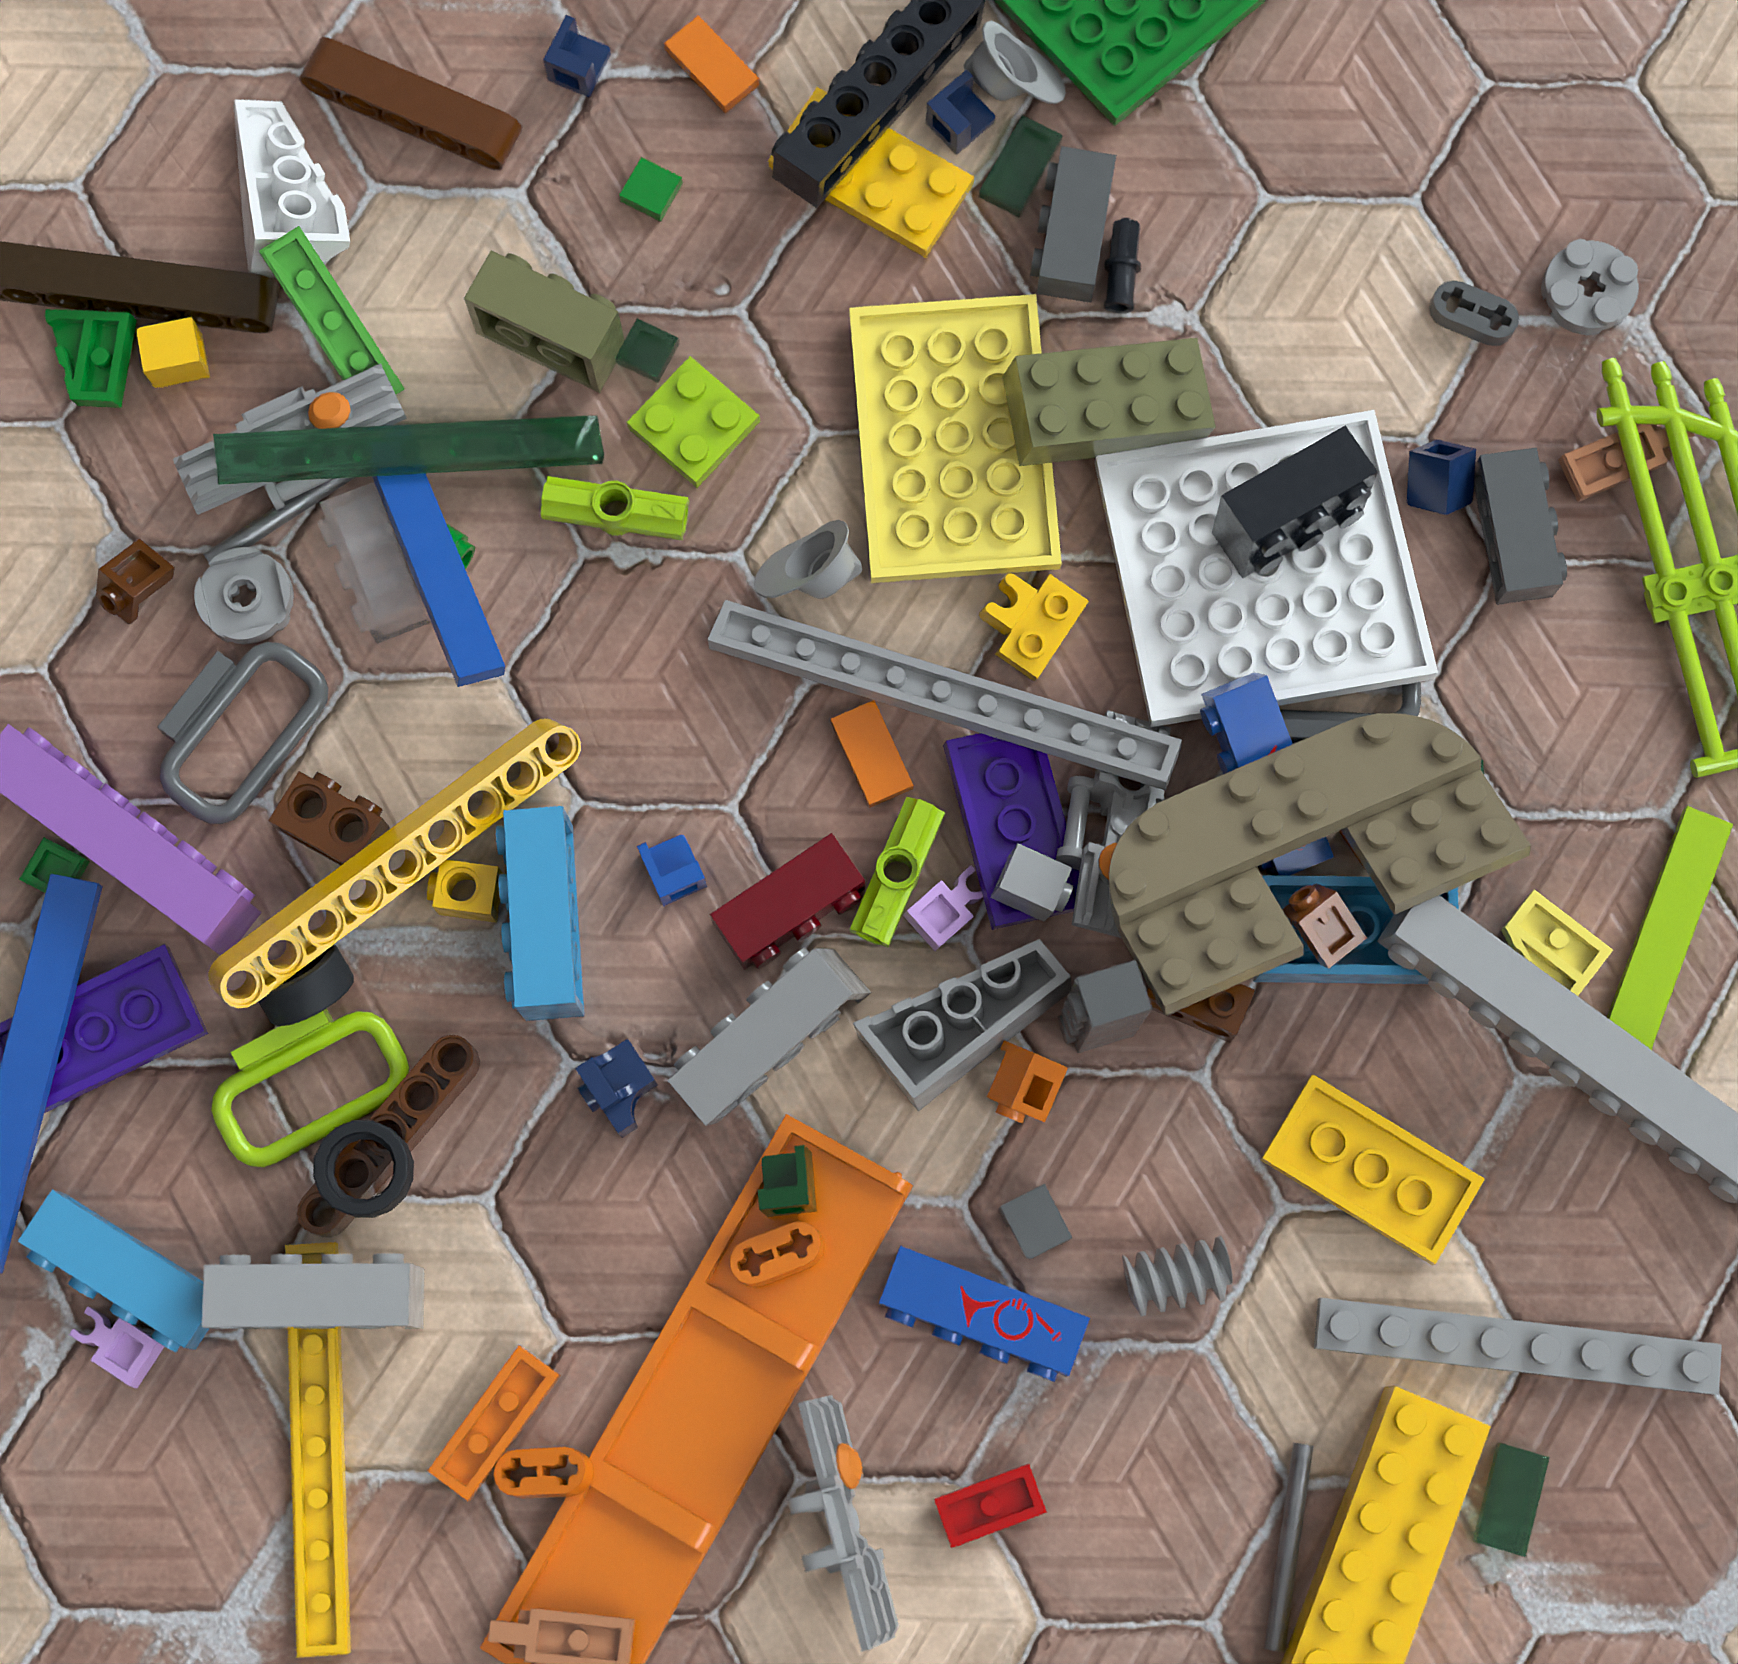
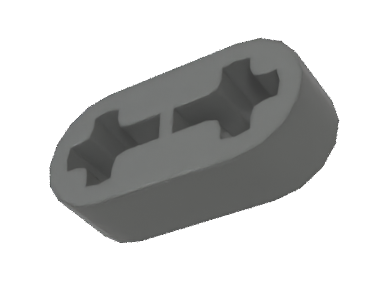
M1456 280L1441 284L1430 301V315L1435 323L1485 345L1498 346L1506 343L1515 332L1519 323L1518 311L1512 303ZM1450 296L1459 299L1458 308L1454 313L1445 310L1447 307L1446 302ZM1494 314L1502 316V325L1498 331L1489 328L1491 323L1489 319Z

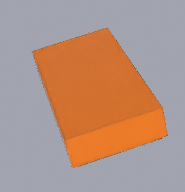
M699 15L664 43L665 51L725 114L760 85L759 77Z
M875 700L830 719L869 808L913 790L914 785Z

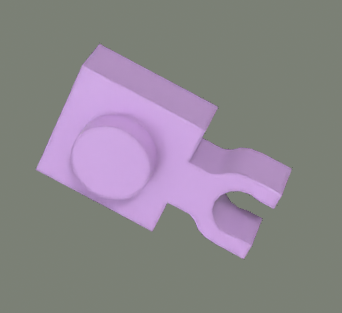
M972 865L957 877L952 891L941 880L903 914L905 919L934 951L974 917L964 905L974 904L983 898L981 890L979 892H972L966 886V879L975 871Z
M87 1307L84 1313L95 1320L94 1331L89 1335H85L81 1331L72 1329L69 1335L86 1345L98 1346L99 1348L91 1361L128 1386L137 1389L164 1346L151 1338V1335L136 1325H131L121 1318H118L113 1327H111L110 1321L105 1315L91 1307Z

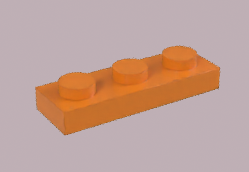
M519 1345L427 1471L465 1500L471 1501L494 1469L499 1458L508 1450L561 1375Z

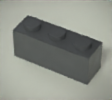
M1061 146L1059 162H1049L1045 190L1053 191L1051 206L1042 205L1037 233L1046 234L1044 249L1034 248L1030 276L1039 277L1036 294L1092 302L1117 155Z
M1537 447L1480 455L1475 464L1474 490L1496 605L1553 597L1567 578L1566 559L1562 552L1557 553L1554 538L1558 533L1557 514L1554 507H1548L1545 492L1549 488V472L1546 463L1539 461Z

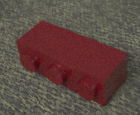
M830 833L710 914L711 921L744 970L753 964L757 969H760L775 960L781 954L778 947L793 937L800 942L819 930L822 926L819 920L833 910H836L838 915L858 904L862 900L859 893L865 890V880L833 833Z

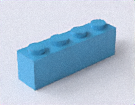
M51 1190L18 1240L19 1243L31 1250L27 1255L30 1261L49 1272H53L56 1266L72 1276L68 1282L72 1288L91 1299H94L97 1293L101 1294L113 1302L109 1311L134 1326L138 1320L143 1321L155 1329L151 1338L174 1352H177L180 1346L196 1350L210 1329L202 1327V1280L66 1193Z

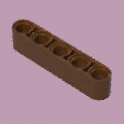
M321 37L299 77L302 85L324 99L492 170L499 171L503 169L523 128L514 117L497 108L328 37Z
M458 1035L441 1037L429 1048L369 1120L384 1126L398 1124L401 1129V1138L408 1144L411 1152L476 1076L480 1066L478 1052L466 1039ZM454 1048L465 1049L467 1054L465 1065L459 1071H445L443 1066L445 1054ZM424 1085L431 1086L434 1091L432 1104L427 1109L421 1111L414 1110L411 1105V1095L414 1090ZM357 1140L348 1144L338 1155L335 1162L334 1176L338 1186L346 1195L356 1199L372 1198L393 1174V1161L389 1151L382 1149L379 1143L373 1140ZM364 1162L368 1168L367 1180L360 1187L350 1188L346 1182L348 1168L354 1163ZM314 1183L298 1204V1221L306 1231L312 1234L329 1238L337 1236L349 1226L355 1217L335 1209V1217L332 1222L327 1226L318 1227L313 1219V1211L316 1205L325 1200L319 1194L316 1183Z

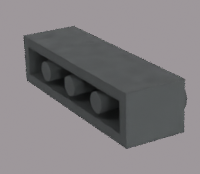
M1136 960L1076 978L1064 1002L1063 1009H1061L1062 1015L1058 1016V1021L1066 1044L1074 1042L1077 1053L1134 1037L1151 1012L1152 1007Z

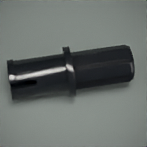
M1121 218V220H1116L1113 223L1110 258L1105 260L1104 268L1108 271L1104 307L1107 311L1113 313H1129L1134 310L1136 274L1141 271L1142 264L1137 260L1140 224L1138 221L1131 220L1130 218Z

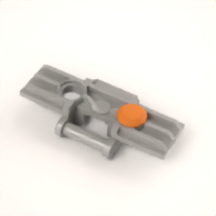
M378 364L315 393L314 389L305 392L303 387H299L242 414L243 421L235 424L237 430L173 458V461L198 515L263 485L275 509L279 510L285 507V501L343 474L346 478L354 475V471L343 448L407 419L382 365ZM312 446L317 449L320 457L335 455V458L283 482L275 483L283 478L282 475L286 473L282 460L289 455ZM254 449L258 452L257 458L250 465L245 467L234 465L235 457L241 451Z
M1108 710L1104 715L1170 736L1171 727L1164 725L1150 727L1149 721ZM1096 769L1094 778L1085 776L1069 778L1067 790L1071 793L1063 847L1058 848L1056 861L1073 869L1080 870L1072 925L1121 938L1113 919L1110 902L1109 869L1112 855L1119 839L1129 825L1144 811L1165 800L1163 798L1164 790L1141 783L1140 790L1129 791L1120 784L1117 775ZM1091 800L1101 804L1100 813L1107 817L1105 836L1100 845L1089 842L1082 849L1089 802Z
M833 1395L798 1403L817 1479L806 1482L805 1494L787 1499L791 1515L800 1512L825 1513L832 1543L811 1554L802 1556L805 1572L826 1567L829 1574L841 1571L861 1651H866L895 1638L899 1624L882 1559H885L883 1550H874L871 1546H868L867 1539L860 1535L859 1518L852 1504L855 1496L854 1489L858 1486L860 1479L863 1478L861 1460L858 1453L853 1449L842 1404L834 1399Z

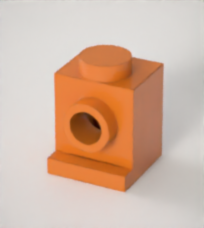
M1004 1040L1000 1049L1006 1053L987 1098L998 1102L999 1104L995 1112L1007 1118L1023 1123L1025 1116L1028 1115L1045 1123L1068 1068Z

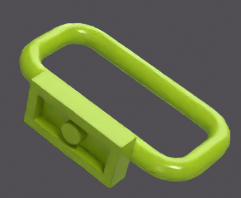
M326 1008L304 1021L277 1027L232 1051L231 1054L241 1071L231 1075L218 1086L212 1098L211 1111L220 1134L236 1159L248 1166L267 1167L325 1138L335 1127L358 1120L377 1110L409 1073V1064L393 1030L383 1018L372 1012L356 1011L333 1021ZM366 1031L373 1036L390 1069L386 1082L268 1146L259 1148L250 1145L231 1109L232 1101L238 1094L354 1032Z

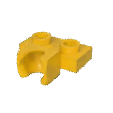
M1007 573L999 582L998 588L1009 598L1010 608H1003L994 602H990L979 612V617L1003 635L1007 634L995 655L1035 681L1089 600L1051 574L1045 578L1039 589L1036 590L1018 576Z

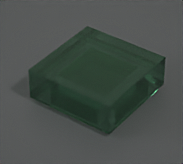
M637 318L615 357L616 362L659 383L680 344L679 338Z

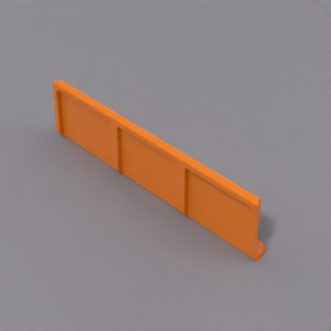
M788 1114L785 1115L589 1456L593 1466V1477L590 1485L581 1494L565 1498L496 1620L518 1623L519 1610L530 1611L531 1608L635 1619L630 1664L646 1663L911 1192L913 1185L903 1179L900 1172L893 1173ZM805 1145L812 1152L817 1212L767 1217L759 1210L758 1190L764 1189L762 1158L769 1155L795 1153L794 1146ZM796 1221L807 1222L816 1228L823 1238L825 1248L823 1256L817 1264L760 1287L746 1286L735 1278L730 1269L729 1260L731 1252L739 1243ZM796 1233L793 1235L794 1244L780 1250L781 1255L789 1252H796L801 1258L808 1255L806 1247L813 1243V1238L806 1239L801 1233ZM754 1251L748 1252V1262L741 1265L742 1271L749 1270L754 1276L761 1273L760 1265L763 1262L774 1259L773 1253L759 1257ZM489 1632L480 1646L481 1650L504 1664H540L524 1662V1659L513 1658L515 1644L488 1642Z

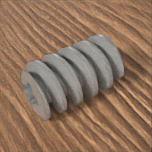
M1222 1236L1215 1238L1212 1252L1204 1240L1196 1241L1193 1256L1184 1244H1178L1175 1247L1173 1260L1164 1247L1156 1249L1154 1264H1152L1144 1251L1138 1252L1134 1268L1127 1257L1122 1255L1129 1296L1140 1316H1146L1149 1300L1154 1301L1161 1313L1166 1312L1169 1296H1173L1179 1308L1183 1309L1186 1307L1187 1293L1190 1292L1193 1293L1198 1303L1203 1305L1206 1301L1207 1289L1211 1288L1219 1301H1224L1226 1287L1233 1282L1230 1259Z

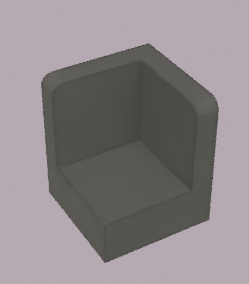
M1045 1184L1001 1205L998 1209L1006 1227L1010 1226L1027 1259H1032L1072 1239Z

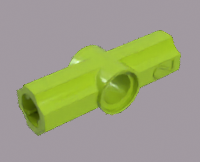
M548 476L546 483H544L541 498V518L544 520L597 527L613 536L624 535L630 532L683 540L686 531L689 508L688 497L630 489L625 483L619 481H607L597 484ZM612 501H621L627 505L626 510L617 516H610L603 512L605 506Z
M906 797L885 848L877 859L876 869L849 929L851 933L873 944L889 947L911 893L918 884L920 872L945 816L944 811L921 799ZM899 861L908 865L911 870L909 878L899 883L887 879L884 869L891 862Z

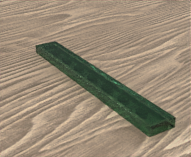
M598 415L213 434L218 485L603 464L604 459Z

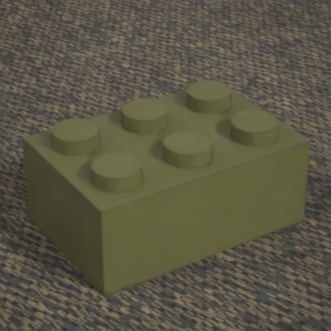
M491 250L464 297L476 334L598 393L601 392L626 347L619 313L611 301L598 294H591L588 297L573 290L574 287L569 281L559 275L550 273L546 277L532 270V266L527 261L515 254L507 253L506 256H502Z

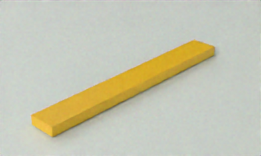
M338 1243L285 1245V1254L302 1255V1264H322L323 1254H339ZM287 1327L296 1657L351 1653L341 1327L331 1329H296L294 1327Z

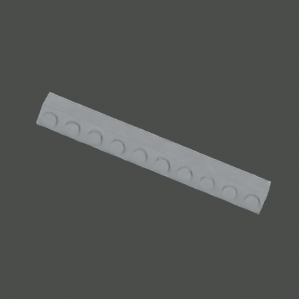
M1441 896L1434 897L1392 917L1377 942L1389 950L1388 956L1395 963L1406 969H1416L1429 979L1428 985L1435 992L1449 999L1455 998L1468 1007L1469 1015L1476 1022L1488 1028H1497L1510 1038L1508 1042L1516 1051L1528 1057H1537L1550 1067L1549 1073L1556 1080L1567 1086H1576L1590 1096L1589 1102L1596 1109L1610 1116H1618L1630 1125L1629 1131L1637 1139L1650 1145H1658L1670 1154L1669 1160L1677 1168L1690 1174L1699 1175L1710 1183L1709 1190L1714 1195L1724 1201L1738 1204V1113Z

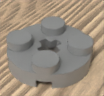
M1584 239L1574 240L1565 249L1557 253L1547 267L1541 284L1543 301L1546 298L1547 304L1552 310L1550 315L1563 328L1582 335L1599 334L1604 329H1610L1622 323L1634 307L1639 291L1637 280L1638 267L1632 258L1625 256L1619 249L1607 243ZM1588 278L1595 280L1597 285L1601 287V292L1595 291L1592 297H1587L1583 294L1585 287L1578 284L1579 280L1586 281Z
M238 547L221 552L208 563L210 567L204 572L202 579L198 578L194 591L196 609L202 621L223 641L236 644L257 643L268 639L277 631L284 629L290 621V611L294 601L291 580L280 563L271 556L263 554L260 550L251 547ZM247 585L250 591H257L256 598L251 600L250 605L244 607L238 602L233 603L232 597L239 595V587Z

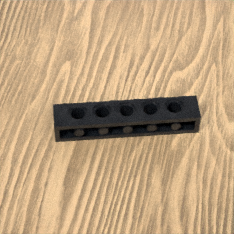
M910 0V3L903 11L895 10L888 18L883 28V33L875 41L870 39L862 46L853 66L847 72L841 70L837 73L829 85L828 93L821 101L817 102L814 100L807 106L800 118V124L791 133L786 131L777 139L771 155L774 157L772 178L817 208L981 26L986 0ZM842 114H851V115H853V116H852V117H849V116H844V115H842ZM814 145H824V146H826V147H825V148H819V147H816V146H814Z

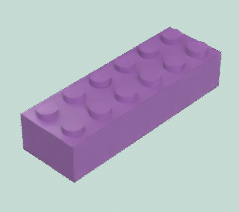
M8 724L0 733V793L216 953L222 955L237 944L262 913L250 903L255 894L249 891L242 883L223 869H220L216 876H214L212 873L217 866L207 860L204 855L183 840L175 847L174 845L179 839L169 832L167 828L145 812L137 819L136 817L141 811L131 804L129 800L106 783H102L71 757L64 755L33 729L28 727L22 734Z

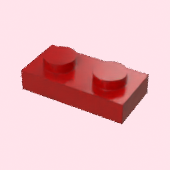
M1029 1463L934 1498L951 1548L1047 1513Z

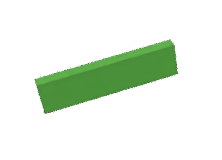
M300 226L259 250L261 257L342 380H346L381 364L395 394L397 395L405 389Z

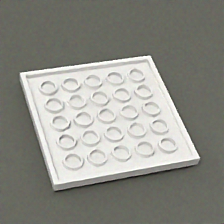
M1374 410L1096 456L1095 468L1150 727L1202 719L1200 709L1206 707L1201 696L1202 693L1253 672L1268 676L1278 706L1434 680L1436 678L1438 670ZM1346 425L1378 471L1371 489L1372 494L1364 507L1363 516L1346 528L1340 529L1336 525L1324 532V537L1308 550L1300 552L1296 548L1282 556V562L1271 571L1262 575L1255 571L1242 579L1212 534L1221 495Z

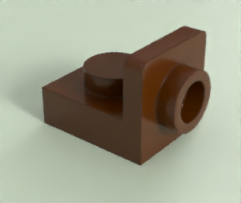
M138 539L98 569L96 597L108 613L118 615L127 624H131L138 619L139 604L173 579L175 567L141 539Z

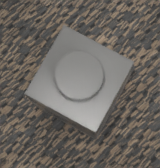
M1017 844L1007 857L991 898L1044 922L1054 910L1062 912L1073 889V885L1066 883L1072 867L1021 844Z

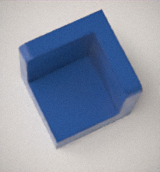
M678 835L651 848H648L646 842L637 846L663 906L708 887L698 861H696L684 835Z

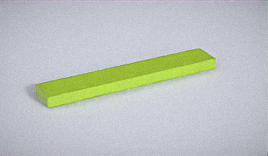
M1690 806L1685 807L1680 816L1607 1015L1608 1019L1649 1049L1653 1047L1733 824Z

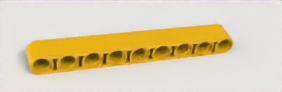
M539 719L531 723L219 956L211 964L208 972V981L212 989L232 1007L248 1008L256 1004L504 816L503 810H513L570 767L578 759L581 751V741L578 734L573 729L550 719ZM558 733L559 744L552 753L547 754L545 751L547 739L551 735ZM516 762H520L521 772L519 777L515 781L508 783L507 771L509 767ZM482 791L483 800L481 805L476 810L469 812V798L473 793ZM443 820L444 830L442 835L434 841H429L428 832L430 827L435 822ZM404 850L405 860L403 864L395 870H389L390 857L395 852ZM359 880H365L366 888L364 893L355 900H349L350 887ZM319 910H326V919L322 926L315 930H309L308 922L310 917ZM279 940H286V949L283 955L275 960H268V951L272 944ZM237 971H246V979L243 985L235 990H227L229 977Z

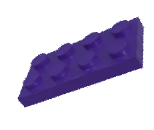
M982 733L946 740L943 748L991 929L995 930L1039 920L992 899L991 895L1009 853L1017 844H1021L1056 860L1058 848L1063 847L1066 821L1047 753ZM1072 868L1066 883L1073 885V889L1062 912L1054 910L1049 917L1074 912L1079 870Z
M163 944L77 986L44 1113L209 1034L172 952L167 945ZM13 1017L0 1023V1065Z

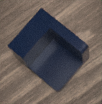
M565 15L543 59L547 79L549 82L590 98L611 56L609 46L579 34L576 19Z
M965 70L926 103V124L956 155L992 126L996 118L995 114L973 92L974 76L968 70Z
M1436 439L1410 450L1407 504L1443 515H1448L1471 504L1474 494L1476 448Z

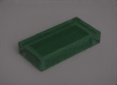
M1022 115L979 190V198L1020 218L1047 170L1049 162L1052 161L1062 143L1063 135Z
M1497 1443L1472 1542L1526 1557L1550 1457L1504 1443Z

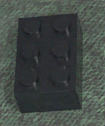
M1345 425L1221 495L1212 534L1242 579L1255 571L1259 575L1265 574L1278 566L1283 560L1282 556L1296 548L1300 552L1308 550L1316 545L1324 537L1323 533L1336 525L1343 529L1359 520L1363 516L1366 502L1372 494L1371 489L1378 471Z

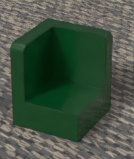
M805 1145L794 1146L795 1153L769 1155L762 1158L764 1189L758 1190L759 1210L767 1217L817 1212L812 1152Z

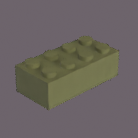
M1198 338L1015 356L1003 375L1019 466L1096 458L1099 455L1207 438L1216 427Z

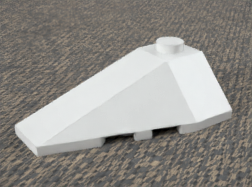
M235 100L234 115L244 242L249 273L275 278L261 257L259 250L300 226L323 263L348 249L350 237L345 207L339 196L332 195L324 182L325 173L319 163L314 164L304 148L305 140L282 102Z

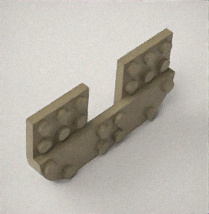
M1376 713L1341 723L1167 798L1138 816L1125 830L1112 855L1109 869L1110 902L1116 928L1131 956L1136 960L1141 974L1164 1015L1167 1016L1303 956L1304 945L1256 866L1339 830L1343 832L1394 915L1529 856L1531 844L1480 770L1481 757L1476 750L1457 733L1432 720L1408 714Z

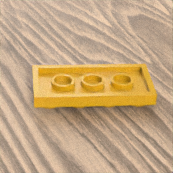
M816 87L787 132L791 133L800 124V118L804 110L812 101L820 102L828 92ZM842 114V115H844V116H849V117H852V116H853V115H851V114ZM888 128L825 200L926 258L974 185V176ZM814 145V146L819 147V148H825V147H826V146H824V145ZM771 155L768 163L769 168L773 170L774 157Z
M1314 1074L1309 1076L1260 1159L1431 1265H1435L1485 1180V1178Z

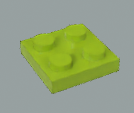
M690 356L626 423L632 433L692 485L698 488L760 423V415Z

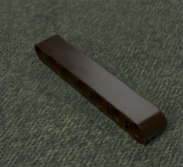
M0 241V301L81 311L130 313L134 318L165 322L192 317L197 326L264 334L271 332L273 329L280 284L278 281L264 275Z

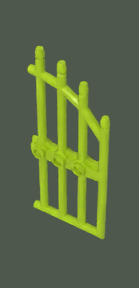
M1616 358L1607 359L1602 362V375L1608 385L1606 390L1611 407L1598 408L1596 411L1597 421L1601 427L1612 425L1617 427L1656 573L1642 577L1648 611H1651L1654 624L1669 621L1705 756L1691 759V772L1695 778L1737 769L1738 749L1726 752L1723 749L1688 616L1711 610L1715 611L1738 696V620L1734 605L1738 604V555L1726 558L1720 557L1687 431L1718 443L1737 516L1738 431L1734 429L1728 404L1724 401V389L1718 378L1709 379L1704 382V395L1706 401L1710 404L1708 410L1711 419L1680 408L1675 387L1671 384V372L1665 361L1651 365V378L1653 385L1657 387L1655 392L1659 406H1631L1625 382L1621 379L1623 377L1621 366ZM1636 424L1665 426L1700 555V564L1678 569L1674 567Z

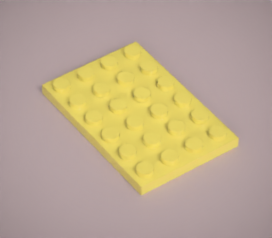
M1036 294L849 308L871 583L1061 569L1062 561L1052 463L1019 466L1003 382V375L1015 356L1042 353Z

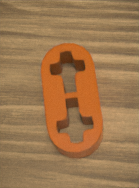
M802 1221L791 1222L739 1243L731 1252L729 1260L730 1269L735 1278L746 1286H764L817 1264L823 1256L824 1241L819 1231L809 1223ZM796 1233H801L806 1239L813 1238V1243L806 1247L808 1255L804 1258H801L796 1252L781 1255L780 1250L794 1244L793 1235ZM754 1251L759 1257L773 1253L774 1259L763 1262L760 1265L761 1273L754 1276L749 1270L742 1271L741 1265L748 1262V1252Z
M569 1447L515 1449L508 1451L499 1458L494 1470V1479L499 1490L506 1495L522 1499L575 1496L588 1488L593 1477V1466L588 1456L581 1451ZM567 1459L570 1464L578 1466L577 1474L569 1476L568 1484L565 1479L550 1476V1469L565 1468ZM520 1463L523 1467L537 1470V1477L522 1478L520 1487L518 1482L510 1480L511 1471L518 1470Z

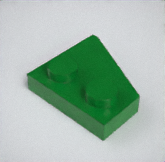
M46 309L45 319L47 324L53 329L57 347H54L59 364L65 370L64 382L70 400L77 406L122 408L137 319L130 313Z

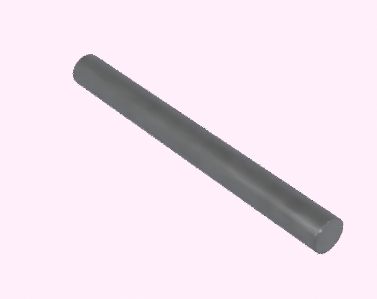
M363 450L348 459L354 475L346 478L343 474L285 501V507L276 510L274 507L205 552L203 555L207 561L210 562L216 555L232 548L250 547L368 470Z
M1293 1443L1264 1649L1285 1652L1314 1447L1299 1443Z

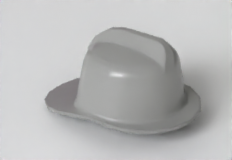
M989 21L983 25V41L964 64V71L968 70L974 76L975 83L1000 101L1017 97L1025 92L1045 103L1057 104L1063 101L1066 93L1064 82L1057 70L1046 58L1015 38L999 23Z
M841 520L830 521L813 533L774 553L763 563L756 574L754 581L756 593L764 598H776L798 589L817 599L828 598L835 594L862 571L860 560L847 543L849 534L847 524Z

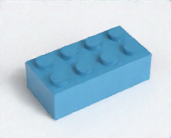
M563 806L503 810L504 825L496 826V844L498 855H503L504 864L507 866V874H499L501 904H506L510 922L502 923L501 926L502 945L504 953H509L513 970L504 974L506 1000L512 1003V1008L516 1009L526 1021L584 1017L573 825Z
M1262 875L1281 909L1289 904L1290 897L1297 890L1308 885L1319 884L1337 891L1367 939L1328 969L1319 964L1296 927L1292 925L1304 945L1303 956L1253 977V982L1428 984L1429 979L1416 969H1406L1395 963L1388 956L1389 950L1377 942L1394 914L1371 877ZM1458 887L1439 895L1459 909Z

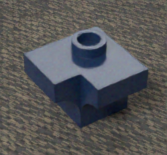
M627 1038L609 1051L597 1057H591L575 1068L584 1081L582 1085L577 1087L581 1096L592 1112L599 1108L603 1110L621 1138L638 1128L635 1120L636 1105L644 1094L658 1086Z

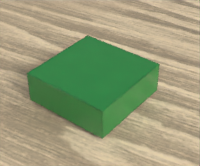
M641 157L619 194L620 202L661 222L683 184L682 177Z
M43 837L19 880L46 893L50 874L80 879L90 862Z

